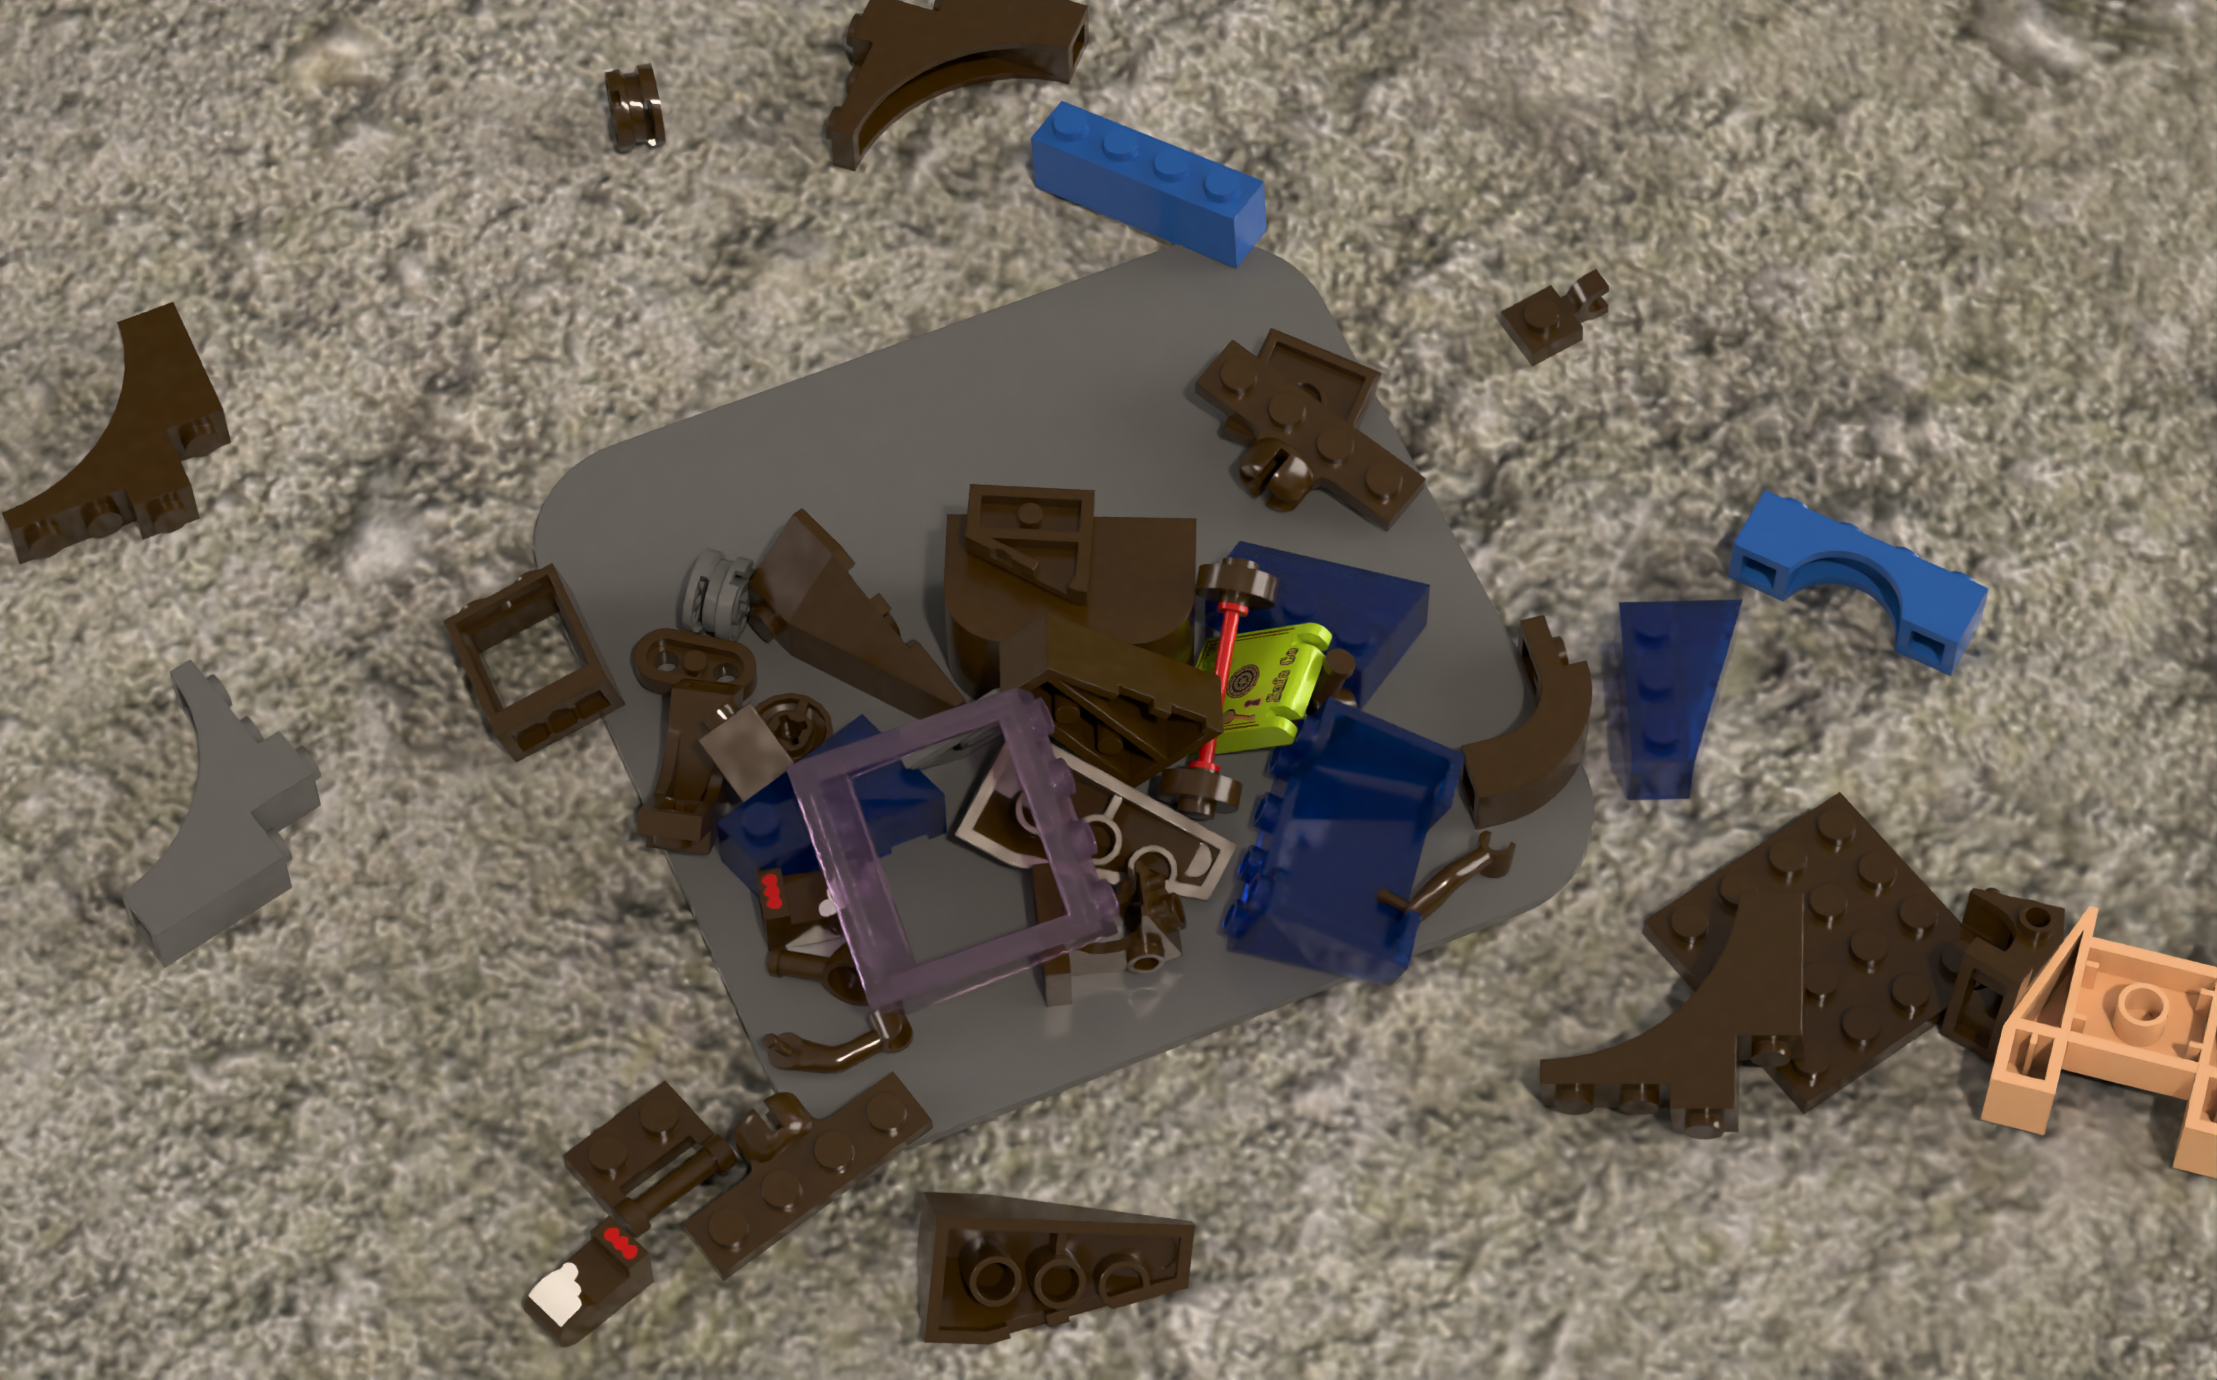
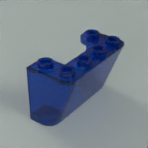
M1328 696L1312 716L1305 713L1303 719H1299L1296 725L1298 731L1294 742L1288 745L1276 746L1268 764L1267 774L1273 776L1274 781L1270 793L1265 792L1255 810L1252 826L1259 829L1255 846L1250 845L1240 862L1237 880L1244 882L1240 898H1235L1226 912L1221 933L1229 936L1227 948L1231 951L1390 986L1408 969L1422 914L1410 910L1404 916V912L1390 905L1378 902L1376 895L1380 888H1387L1392 893L1409 901L1426 834L1452 806L1465 754Z

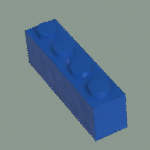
M1061 101L1031 137L1035 186L1037 188L1177 245L1179 244L1236 269L1267 231L1264 181L1067 102Z

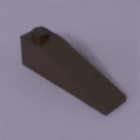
M803 508L795 512L748 582L751 606L748 617L758 634L769 642L775 639L791 656L932 727L965 708L966 699L924 647L914 639L906 643L903 642L898 625L890 614L892 608L882 595L878 593L869 599L848 572L856 563L844 548Z
M1014 724L1006 733L954 835L1012 867L1032 870V864L1057 862L1059 875L1118 885L1123 880L1135 877L1134 861L1141 860L1152 874L1158 872L1163 874L1166 884L1165 889L1169 893L1175 892L1179 897L1201 901L1209 900L1237 847V844L1017 724Z
M923 1192L917 1245L922 1339L924 1343L989 1345L1011 1339L1010 1333L1047 1323L1048 1327H1053L1070 1322V1316L1105 1306L1116 1309L1186 1289L1189 1285L1195 1224L1193 1221L990 1194Z

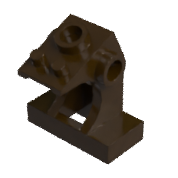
M1141 860L1134 861L1135 877L1120 882L1117 886V894L1097 899H1083L1071 896L1061 890L1057 862L1032 864L1033 900L1047 1007L1072 1004L1071 976L1125 970L1140 974L1151 973L1161 969L1165 965V961L1183 955L1179 930L1185 929L1187 924L1184 907L1175 892L1169 893L1165 889V879L1161 872L1152 874ZM1126 926L1128 936L1120 940L1104 943H1091L1089 929Z
M1972 888L1960 926L1968 930L1975 939L1964 952L1940 1031L1941 1034L1990 1062H1995L2003 1025L2064 941L2065 908L2040 903L2031 899L2000 894V891L1996 888H1987L1986 890ZM1976 981L1988 987L1974 990Z

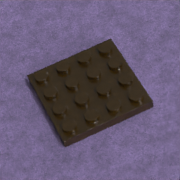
M1838 792L1644 920L1642 934L1691 989L1696 992L1713 970L1726 946L1736 917L1739 892H1804L1807 917L1805 1060H1790L1788 1064L1778 1067L1761 1066L1804 1115L1944 1020L1964 952L1975 939L1968 930L1960 926L1961 922L1841 792ZM1976 981L1974 990L1988 988Z

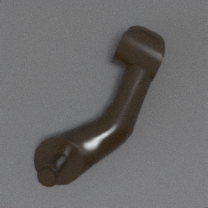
M1483 831L1479 836L1477 848L1442 868L1414 895L1411 902L1392 893L1387 888H1380L1376 899L1382 904L1390 905L1404 912L1403 926L1415 927L1430 917L1460 886L1476 874L1481 873L1489 878H1500L1509 873L1516 844L1511 842L1509 847L1502 851L1491 849L1489 844L1492 833Z
M882 1005L874 1010L868 1018L872 1030L848 1043L830 1046L800 1038L792 1032H785L778 1036L773 1033L767 1034L763 1039V1044L769 1049L770 1062L779 1069L837 1074L843 1073L880 1052L890 1054L908 1048L913 1041V1029L904 1014L897 1013L896 1009L890 1005Z

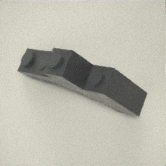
M191 659L170 671V676L178 705L190 721L198 738L199 771L195 793L188 814L166 852L136 883L121 892L130 924L164 968L292 888L286 864L292 860V854L278 832L321 806L316 780L321 777V772L308 750L302 745L294 749L280 731L264 739L257 726L248 716L239 720L229 708L232 706V701L221 681L214 674L205 678Z

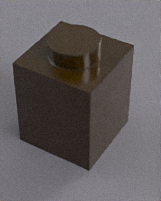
M732 699L702 721L709 732L699 738L698 741L743 802L795 765L794 759L751 701L739 709Z

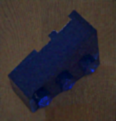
M1239 541L1227 556L1256 562L1260 565V571L1271 574L1279 580L1275 607L1266 610L1249 609L1248 616L1239 617L1237 634L1305 623H1316L1323 626L1331 633L1332 639L1328 649L1321 652L1326 656L1332 649H1343L1349 652L1356 661V667L1352 675L1345 680L1342 687L1351 690L1355 697L1358 711L1364 708L1427 625L1430 584L1244 541ZM1205 600V624L1221 633L1224 614L1217 611L1218 603ZM1322 665V668H1321V670H1320L1319 676H1320V674H1321V672H1322V670H1323V668H1324L1323 665Z

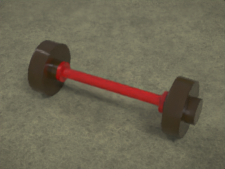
M1234 557L1223 558L1222 564L1210 563L1199 566L1195 594L1197 596L1218 603L1217 611L1224 614L1213 673L1220 676L1222 711L1239 617L1248 616L1249 609L1266 610L1274 608L1279 587V580L1271 574L1260 571L1258 563ZM1218 737L1200 747L1198 761H1190L1188 769L1169 768L1162 770L1158 798L1177 805V812L1186 817L1213 820L1215 813H1234L1239 810L1243 784L1232 778L1219 775L1220 766L1213 764Z

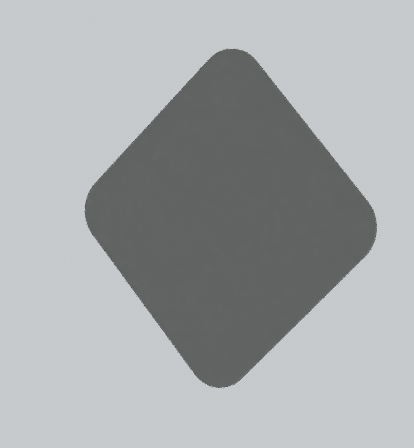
M1179 244L1164 248L613 444L593 453L572 467L552 488L544 501L538 516L534 536L537 568L540 570L553 563L571 588L626 705L603 716L643 805L652 797L659 780L667 740L671 696L650 691L639 681L634 661V651L637 643L643 636L653 630L671 628L685 631L683 629L682 615L686 590L696 561L705 549L710 548L721 551L725 554L726 559L731 561L738 557L754 560V563H757L759 567L791 516L801 508L844 548L856 563L848 572L869 599L878 593L882 595L892 608L890 614L898 625L903 642L906 643L914 639L924 647L966 699V706L976 700L968 696L956 684L950 673L947 661L944 567L947 514H967L970 484L1095 490L1094 517L1197 518L1196 581L1199 566L1210 563L1222 564L1223 558L1227 557L1242 558L1256 562L1260 565V571L1271 574L1279 580L1275 607L1266 610L1249 609L1248 616L1239 617L1237 634L1305 623H1316L1326 628L1332 635L1328 649L1321 651L1325 656L1332 649H1343L1349 652L1356 661V667L1352 675L1345 680L1342 686L1351 690L1357 704V719L1352 727L1332 739L1318 744L1305 745L1296 736L1294 742L1288 745L1215 754L1213 764L1220 766L1219 775L1232 778L1243 784L1239 810L1234 813H1215L1213 820L1188 818L1237 844V847L1208 901L1179 897L1184 907L1187 922L1186 928L1179 930L1183 955L1165 961V965L1161 969L1151 973L1140 974L1125 970L1071 976L1072 1004L1047 1007L1033 900L1032 870L1009 866L954 836L979 783L1006 733L963 759L916 770L906 769L897 749L931 729L932 726L791 656L775 639L770 642L763 639L755 630L750 620H748L744 632L737 642L745 645L753 653L756 660L758 680L754 692L743 701L742 707L751 701L756 708L759 703L774 695L786 693L807 695L821 703L830 715L833 727L835 759L832 770L822 783L808 791L789 794L773 791L765 786L745 802L742 801L734 788L730 786L721 828L710 854L703 855L664 850L775 1093H793L811 1116L820 1120L831 1117L894 1071L932 1119L933 1128L908 1147L923 1145L1523 914L1543 904L1562 890L1581 866L1591 842L1594 825L1593 793L1581 762L1567 785L1541 808L1511 822L1480 830L1475 828L1458 779L1461 746L1513 732L1533 715L1536 705L1517 656V647L1427 485L1425 484L1422 492L1388 532L1332 491L1322 487L1311 490L1292 511L1280 512L1266 505L1267 501L1274 494L1270 488H1267L1262 495L1256 498L1239 478L1240 460L1250 448L1222 437L1223 427L1228 416L1195 393V382L1232 339L1255 356H1258L1270 328L1358 363L1315 286L1296 267L1281 257L1254 246L1236 269ZM1374 394L1358 430L1419 473L1378 397ZM1197 595L1195 600V651L1193 667H1196L1205 640L1207 638L1220 637L1224 617L1223 613L1217 611L1218 603L1205 600ZM559 611L556 615L580 667H583L586 664L561 611ZM707 631L703 634L706 636L715 637V633ZM663 664L658 669L671 671L676 666L673 664ZM1322 665V668H1321V670H1320L1319 676H1320V674H1321V672H1322V670H1323V668H1324L1323 665ZM723 676L719 678L717 681L731 682L736 678L732 676ZM1029 719L1019 724V726L1087 762ZM1184 757L1166 769H1188L1189 762L1198 761V757ZM821 763L819 766L826 768L828 765ZM1162 772L1134 788L1175 811L1178 810L1177 805L1158 798ZM811 774L812 780L818 777L820 774ZM1483 831L1492 833L1489 844L1491 849L1502 851L1507 849L1511 842L1516 844L1509 873L1500 878H1489L1481 873L1476 874L1460 886L1430 917L1415 927L1403 926L1402 921L1405 913L1390 905L1382 904L1376 899L1379 889L1387 888L1392 893L1411 902L1414 895L1442 868L1477 848L1479 836ZM845 861L863 862L871 866L882 917L874 927L859 933H867L879 938L888 949L887 985L881 999L877 1003L870 1006L851 1005L833 996L826 989L823 982L784 975L782 978H777L769 975L768 961L771 951L768 950L758 900L755 871L781 867L782 876L824 870L833 864ZM1059 875L1061 890L1071 896L1083 899H1097L1117 894L1118 885ZM1126 926L1089 929L1091 943L1116 941L1128 936ZM855 934L844 935L840 939L787 949L830 957L834 951ZM882 1005H890L896 1009L897 1013L904 1014L913 1029V1041L908 1048L897 1053L888 1054L880 1052L843 1073L837 1074L779 1069L770 1062L769 1049L763 1044V1039L767 1034L773 1033L778 1036L785 1032H792L800 1038L830 1046L848 1043L872 1030L868 1018L874 1010Z

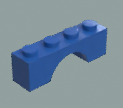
M1764 490L1733 543L1728 574L1729 578L1783 602L1798 591L1821 584H1838L1858 589L1875 599L1889 615L1895 632V652L1949 676L1952 675L1982 621L1989 588L1976 583L1970 576L1962 572L1948 571L1921 559L1910 549L1889 545L1864 534L1861 529L1851 523L1837 522L1808 509L1805 504L1796 499L1783 498L1767 490Z

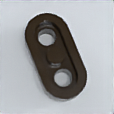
M661 628L647 633L635 647L634 661L637 677L645 688L655 693L671 696L672 687L682 678L718 682L717 680L723 676H732L736 679L731 682L719 683L743 685V701H745L752 695L757 686L758 678L755 657L745 645L736 641L677 629ZM663 664H673L676 666L671 671L658 669Z

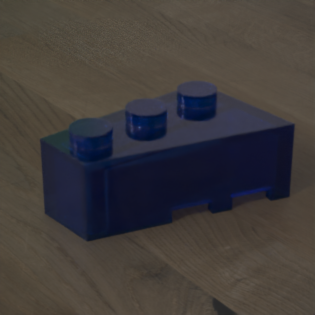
M1743 599L1619 602L1614 649L1627 800L1690 799L1713 714L1723 687L1726 670L1737 640Z
M861 714L793 767L717 822L721 861L758 898L755 871L781 867L782 876L824 870L833 864L856 861L869 855L872 856L874 861L892 854L891 847L923 835H927L930 840L946 834L945 794L919 769H906L897 752L898 748Z

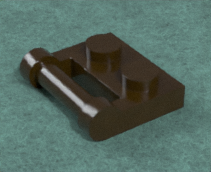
M666 1080L563 1155L567 1170L603 1210L635 1240L651 1229L649 1221L715 1172L722 1176L738 1164L737 1157L729 1144L719 1134L712 1132ZM691 1147L697 1152L695 1156L635 1200L626 1197L627 1194Z

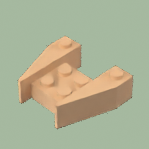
M2089 906L2003 1025L1981 1120L2044 1135L2061 1069L2187 1100L2172 1168L2217 1179V967L2092 937L2099 908Z

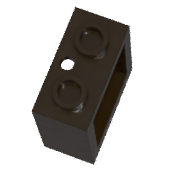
M553 563L540 570H532L522 574L512 585L485 599H477L466 604L459 613L443 621L497 739L516 763L626 705L571 588ZM561 611L586 665L507 707L482 652Z

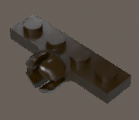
M1233 339L1195 382V393L1255 437L1256 443L1240 460L1239 478L1256 498L1262 495L1267 488H1270L1274 494L1267 501L1266 505L1280 512L1292 511L1311 490L1322 487L1332 491L1388 532L1425 487V477Z
M894 1071L831 1117L822 1120L811 1116L800 1100L793 1093L779 1092L763 1100L770 1110L765 1115L776 1131L775 1133L771 1131L754 1108L750 1109L734 1128V1141L736 1147L751 1165L752 1171L746 1179L683 1224L687 1235L723 1281L933 1128L932 1119Z

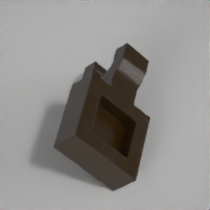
M1597 269L1579 278L1570 287L1567 294L1562 297L1550 285L1501 311V326L1533 367L1583 340V326L1581 323L1598 318L1608 312L1609 305L1602 296L1609 292V285Z

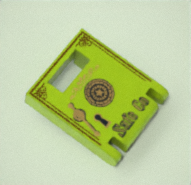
M1305 623L1236 634L1223 706L1224 733L1218 736L1215 754L1288 745L1294 742L1298 729L1290 720L1303 719L1326 657L1321 651L1328 649L1332 639L1331 633L1326 628L1316 623ZM1220 637L1207 638L1205 640L1195 668L1211 674L1214 673ZM1200 748L1185 758L1198 757Z

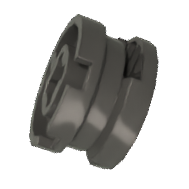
M710 548L705 549L696 561L687 586L683 604V629L687 632L701 635L709 631L715 633L716 638L737 642L749 620L748 612L751 610L748 582L757 570L758 564L754 563V560L744 557H738L734 561L727 560L723 552Z

